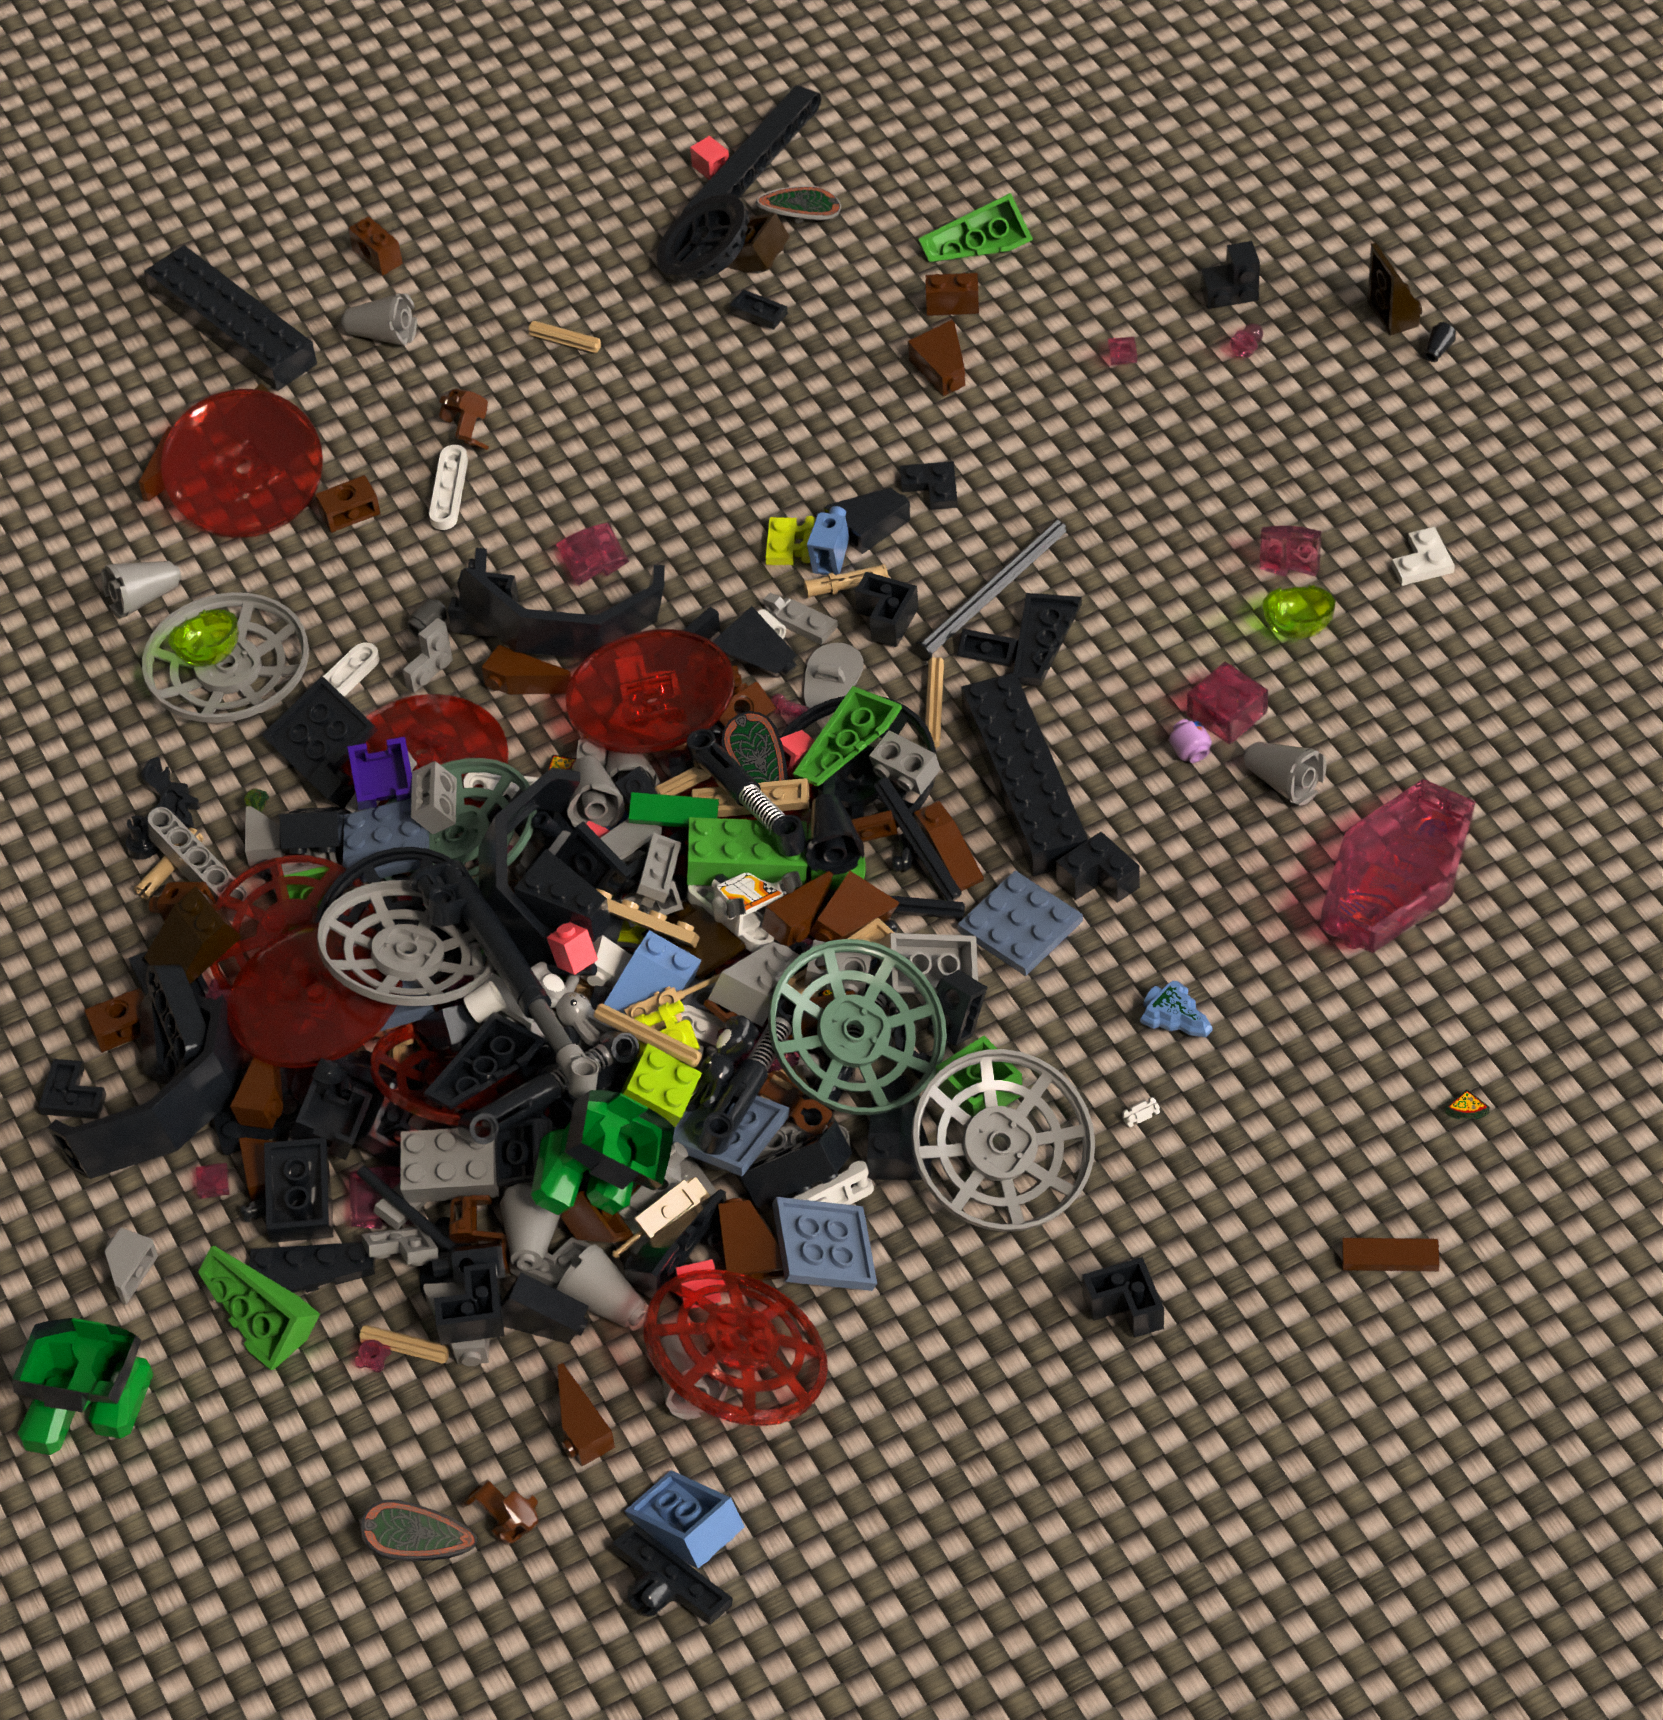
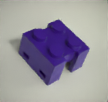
M405 737L386 740L387 751L369 754L366 743L347 746L358 810L377 807L376 801L396 798L398 802L411 798L412 772Z

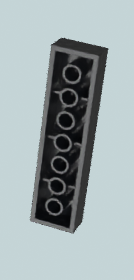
M181 246L144 270L151 295L276 391H279L317 365L314 346L311 340L187 246Z
M1016 672L961 686L962 709L1032 875L1037 876L1055 871L1056 861L1086 842L1088 837Z

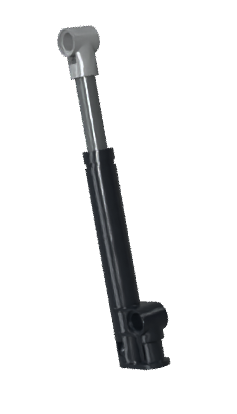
M452 860L426 866L414 872L409 883L415 892L421 894V901L427 909L428 922L438 927L462 922L467 924L527 1018L534 1019L556 1053V1062L569 1081V1093L576 1098H580L590 1090H596L599 1071L598 1063L591 1058H587L579 1045L573 1044L550 1008L552 1004L551 998L544 990L461 861Z

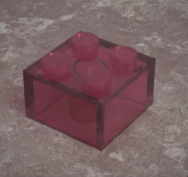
M1227 662L1222 663L1187 693V716L1192 720L1201 722L1204 728L1229 745L1268 712V689Z

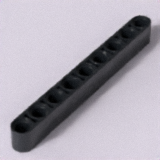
M796 85L689 202L682 214L698 202L715 195L730 194L740 198L817 112L822 100L821 94Z

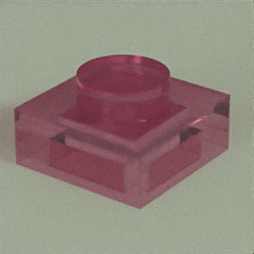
M1134 336L1108 339L1111 365L1137 363Z
M227 1163L196 1167L199 1199L230 1195Z

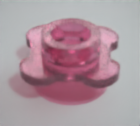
M377 1340L365 1341L359 1348V1356L355 1358V1365L358 1368H370L376 1373L381 1372L385 1368L384 1361L386 1357L391 1355V1349L387 1345H382Z

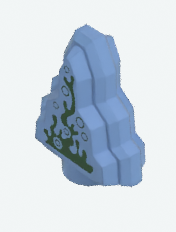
M1173 980L1164 989L1155 986L1148 992L1144 1000L1146 1010L1140 1019L1141 1023L1153 1029L1157 1027L1168 1031L1180 1029L1188 1035L1205 1038L1212 1032V1026L1207 1017L1196 1009V1001L1188 995V988L1179 981Z

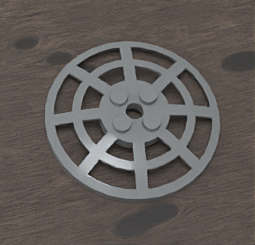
M231 592L215 594L182 606L172 612L157 626L145 645L142 656V671L146 686L152 697L171 713L198 722L222 723L237 721L266 711L279 703L295 688L307 667L309 643L304 626L299 618L280 602L252 593ZM242 606L239 621H222L205 627L198 614L217 608ZM253 608L273 613L283 619L288 625L277 634H274L266 627L250 622ZM188 620L195 632L179 645L175 653L160 649L161 643L168 634L181 623ZM236 630L234 637H222L214 640L211 634L221 631ZM250 631L261 635L267 641L256 647L245 638L247 632ZM295 632L301 646L300 664L285 666L286 655L282 642ZM199 640L202 641L204 647L200 649L195 658L184 656L191 646ZM275 649L277 666H262L260 657ZM154 658L170 663V678L173 687L157 690L153 679ZM225 663L233 664L231 667L228 668L222 667V665H224ZM179 666L193 668L196 679L181 684ZM294 675L287 685L266 701L261 698L274 688L281 676ZM258 676H272L270 681L258 692H255L250 686ZM203 687L213 693L209 701H204L196 698L189 692ZM240 691L245 697L234 702L220 703L224 694ZM180 695L191 704L204 709L201 713L187 711L174 706L166 701L165 698ZM250 703L253 705V707L232 713L214 714L216 709H233Z
M388 880L357 887L335 900L324 912L319 922L317 934L318 952L324 966L344 986L370 999L403 1006H430L447 1003L473 992L483 985L494 972L495 968L490 960L487 966L470 965L471 950L469 942L476 939L470 930L462 934L454 925L438 927L452 937L451 939L441 941L435 933L430 931L432 924L427 920V909L425 912L408 909H387L382 897L403 895L421 897L420 893L415 892L411 888L410 880ZM367 900L371 901L376 912L359 921L352 929L336 920L349 908ZM409 919L420 922L418 926L412 924L395 925L393 920ZM377 923H381L383 927L373 939L361 934L367 928ZM330 929L346 938L344 943L345 960H331L327 954L326 940ZM354 943L370 949L371 959L355 960L353 954ZM457 947L460 948L462 956L460 964L443 962L444 952ZM406 951H410V952H413V953H412V954H406L405 952H406ZM377 968L387 977L381 983L368 976L362 970ZM341 970H352L362 981L377 989L374 990L356 982ZM438 971L453 973L450 978L436 985L429 978ZM464 975H480L474 981L459 989L447 993L441 991L454 985ZM399 980L417 981L422 988L408 989L395 986ZM424 994H428V995H429V996H403V995H424Z
M990 1049L970 1053L954 1060L940 1070L926 1086L917 1103L912 1121L911 1141L913 1156L918 1172L926 1187L936 1200L953 1215L983 1229L1001 1232L1023 1231L1039 1227L1055 1219L1068 1209L1081 1194L1089 1179L1094 1163V1128L1089 1111L1079 1092L1055 1067L1037 1057L1019 1051ZM992 1062L1018 1064L1039 1073L1041 1076L1031 1089L1013 1082L994 1081ZM980 1064L981 1083L965 1088L952 1100L938 1088L943 1081L955 1072L971 1065ZM1050 1083H1053L1069 1101L1077 1116L1079 1125L1061 1129L1054 1112L1041 1098ZM996 1091L1010 1092L1024 1099L1016 1110L1010 1107L998 1106ZM978 1093H983L985 1109L977 1113L973 1118L959 1107L968 1098ZM931 1098L944 1110L937 1128V1145L920 1146L921 1119L925 1107ZM1034 1106L1045 1117L1051 1131L1036 1133L1033 1125L1026 1118ZM951 1117L966 1128L963 1135V1143L946 1145V1131ZM996 1136L1003 1137L1008 1143L1007 1150H997L993 1145V1138ZM1082 1137V1163L1078 1177L1072 1185L1057 1177L1063 1161L1064 1141ZM1053 1143V1159L1050 1169L1047 1171L1033 1161L1036 1157L1038 1146ZM949 1157H966L969 1165L974 1169L966 1182L955 1172ZM923 1159H940L946 1175L960 1190L952 1202H949L933 1184L925 1169ZM1024 1172L1041 1181L1031 1191L1017 1196L1013 1179L1019 1177ZM984 1177L1000 1181L1004 1198L985 1195L976 1191V1188ZM1048 1187L1065 1195L1064 1199L1048 1213L1035 1219L1024 1221L1020 1208L1021 1204L1037 1198ZM970 1198L986 1205L1007 1207L1012 1223L1001 1224L984 1221L968 1215L962 1209Z

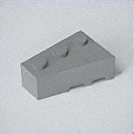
M772 941L722 971L708 999L738 1015L745 1016L751 1022L763 1027L768 1017L770 999L776 983L799 954L793 952L785 945Z

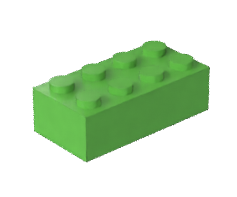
M689 817L687 885L712 886V881L719 874H724L729 879H732L743 873H750L763 881L775 883L782 880L781 877L784 874L792 871H798L802 886L805 885L807 872L805 850L796 856L782 855L777 848L776 840L758 820ZM801 821L807 841V822Z

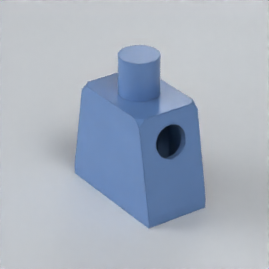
M833 506L830 508L829 513L821 512L816 518L807 543L813 573L827 575L828 573L837 575L841 573L849 541L845 517L846 511L841 507Z

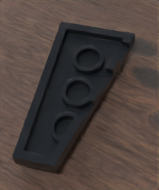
M1026 593L1014 672H1016L1020 684L1042 685L1082 605V597Z
M362 1242L257 1248L250 1251L249 1267L293 1293L306 1290V1293L319 1290L318 1287L333 1282L335 1285L375 1275L376 1258L368 1256Z

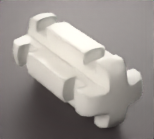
M1153 1097L1148 1098L1149 1102L1144 1100L1130 1107V1111L1124 1110L1122 1112V1118L1128 1127L1134 1126V1122L1139 1124L1151 1118L1152 1113L1155 1115L1159 1114L1160 1107Z

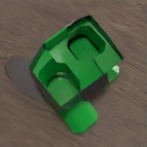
M590 1090L574 1101L571 1121L566 1128L551 1131L541 1139L531 1196L535 1204L556 1215L564 1213L574 1206L583 1173L589 1169L590 1177L586 1195L590 1203L611 1215L621 1212L630 1205L633 1182L653 1191L663 1185L670 1159L675 1127L657 1112L621 1093Z
M76 1318L35 1324L12 1378L14 1393L32 1398L17 1433L24 1449L46 1455H52L61 1450L75 1413H83L91 1401H93L88 1419L96 1435L121 1439L131 1434L153 1377V1372L147 1359L136 1356L141 1339L132 1332L118 1326Z

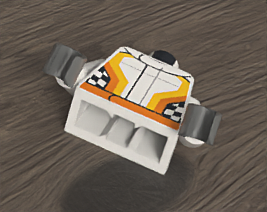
M798 871L784 874L781 877L782 880L775 883L763 881L750 873H743L732 879H729L724 874L717 875L712 881V888L715 890L714 900L712 901L715 921L718 923L725 922L738 937L762 926L766 906L782 898L783 895L792 893L796 887L802 886Z

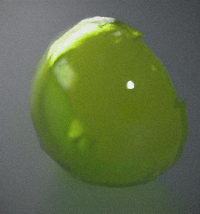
M1314 584L1312 586L1308 585V587H1293L1283 590L1280 587L1270 592L1263 599V612L1269 626L1276 633L1286 638L1304 640L1320 634L1333 619L1336 600L1331 593L1320 587H1315Z
M203 610V612H199L198 616L187 620L178 628L175 626L169 634L168 643L179 659L194 667H208L222 663L235 650L238 642V619L233 613L226 610Z

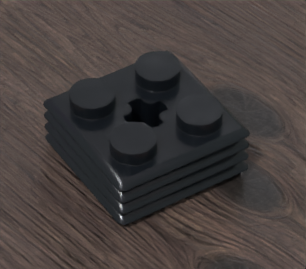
M532 1118L522 1120L497 1134L495 1138L497 1186L512 1187L519 1183L533 1182L541 1139L553 1131L551 1119Z

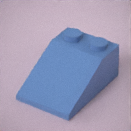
M649 930L604 1004L625 1014L624 1009L626 1007L653 997L655 992L659 991V993H662L666 987H674L676 992L681 989L683 991L689 988L693 982L702 960Z
M672 1470L625 1510L626 1515L645 1532L687 1564L698 1569L707 1563L726 1543L733 1540L734 1536L745 1527L731 1497Z

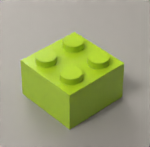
M647 1044L635 1061L621 1094L657 1112L676 1127L685 1112L702 1072Z

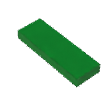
M631 792L629 823L689 828V817L718 818L719 799Z

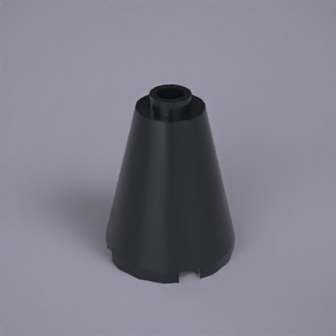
M826 793L816 797L812 802L805 856L807 864L816 872H818L817 869L826 872L830 871L833 875L844 874L858 866V860L861 856L863 858L865 855L864 844L840 798L834 794Z

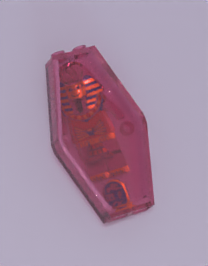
M1422 779L1351 826L1344 834L1323 903L1320 930L1344 940V944L1348 948H1362L1374 953L1447 903L1454 892L1473 822L1476 801Z

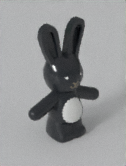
M738 1015L728 1018L725 1023L726 1030L719 1035L716 1047L709 1046L706 1049L707 1058L704 1059L700 1071L702 1072L701 1082L690 1098L685 1109L687 1112L695 1111L701 1104L704 1108L714 1106L721 1089L727 1087L734 1075V1063L743 1054L748 1055L754 1047V1040L759 1036V1030L745 1016Z

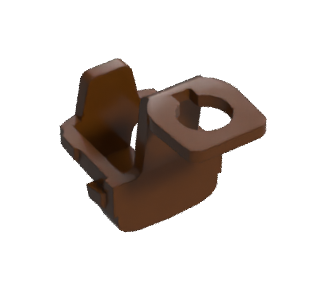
M452 389L447 396H441L439 403L442 405L439 419L451 423L457 412L461 413L455 433L456 439L473 447L488 450L489 446L471 438L476 419L484 420L488 410V401L474 392L460 389Z
M774 1070L768 1074L767 1080L758 1093V1096L764 1094L773 1101L789 1107V1115L795 1119L798 1127L814 1136L823 1132L832 1117V1111L820 1102L802 1098L804 1093L781 1071ZM773 1075H776L791 1084L793 1088L786 1090L772 1082L771 1078ZM802 1109H818L822 1114L821 1123L817 1126L808 1125L804 1120V1115L800 1114Z
M466 1195L453 1198L450 1204L449 1238L454 1243H477V1241L502 1243L505 1274H511L509 1267L511 1258L506 1235L496 1232L477 1231V1206L491 1204L492 1198L489 1195ZM456 1205H462V1215L459 1220H456Z
M489 1479L481 1482L460 1503L464 1508L476 1500L497 1521V1525L491 1532L504 1544H511L517 1541L538 1524V1517L535 1511L538 1501L533 1495L524 1498L516 1491H512L505 1497Z

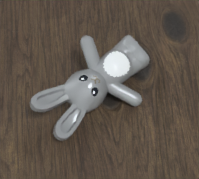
M539 962L531 967L544 990L551 998L552 1004L550 1008H555L560 1021L566 1026L574 1027L586 1044L595 1047L601 1038L600 1032L593 1026L604 1032L619 1031L598 1021L594 1017L595 1010L592 1008L589 1000L583 994L574 992L580 980L579 976H568L564 984L559 976L552 974L548 970L545 962Z

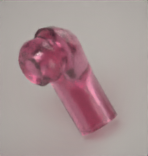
M775 694L771 697V701L776 707V710L773 712L775 714L797 718L808 710L807 706L786 700L782 694Z

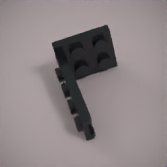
M583 821L575 827L555 856L595 889L597 888L612 894V900L622 891L625 894L629 893L638 884L647 853L627 866ZM681 828L668 837L681 842L678 858L688 849L686 845L688 829Z

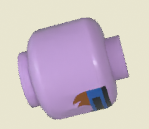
M1187 719L1177 722L1173 726L1174 731L1170 734L1169 741L1179 759L1185 762L1196 763L1207 757L1212 741L1202 723L1197 720L1188 721Z

